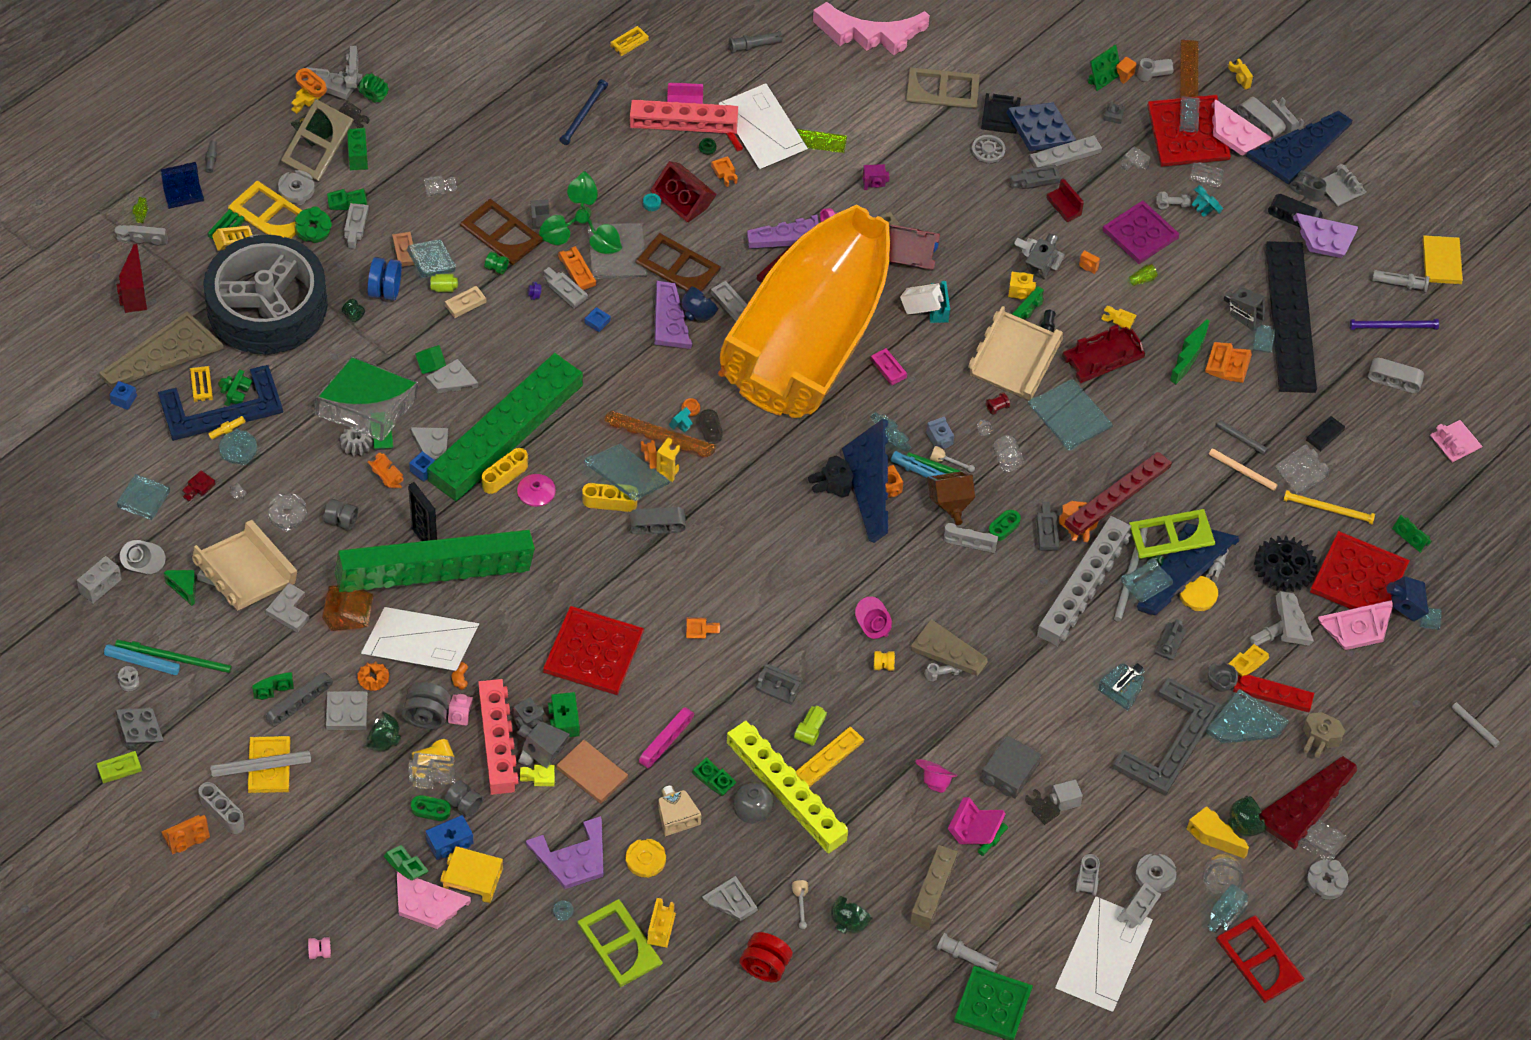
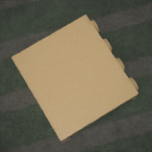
M1002 306L1000 311H996L993 317L994 323L992 327L989 326L987 328L984 342L979 343L976 357H972L968 366L970 368V375L1031 401L1063 340V332L1056 329L1053 333L1005 312V307Z
M253 520L245 523L244 531L208 548L200 550L197 545L194 546L192 556L194 564L202 569L205 576L215 584L216 589L222 592L228 603L233 605L237 611L284 589L288 583L295 584L297 570Z

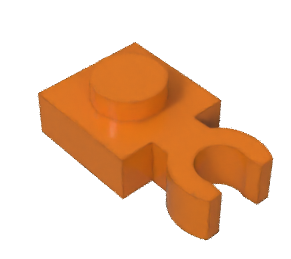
M728 156L711 162V167L718 179L724 177V185L726 187H729V180H733L737 184L738 177Z

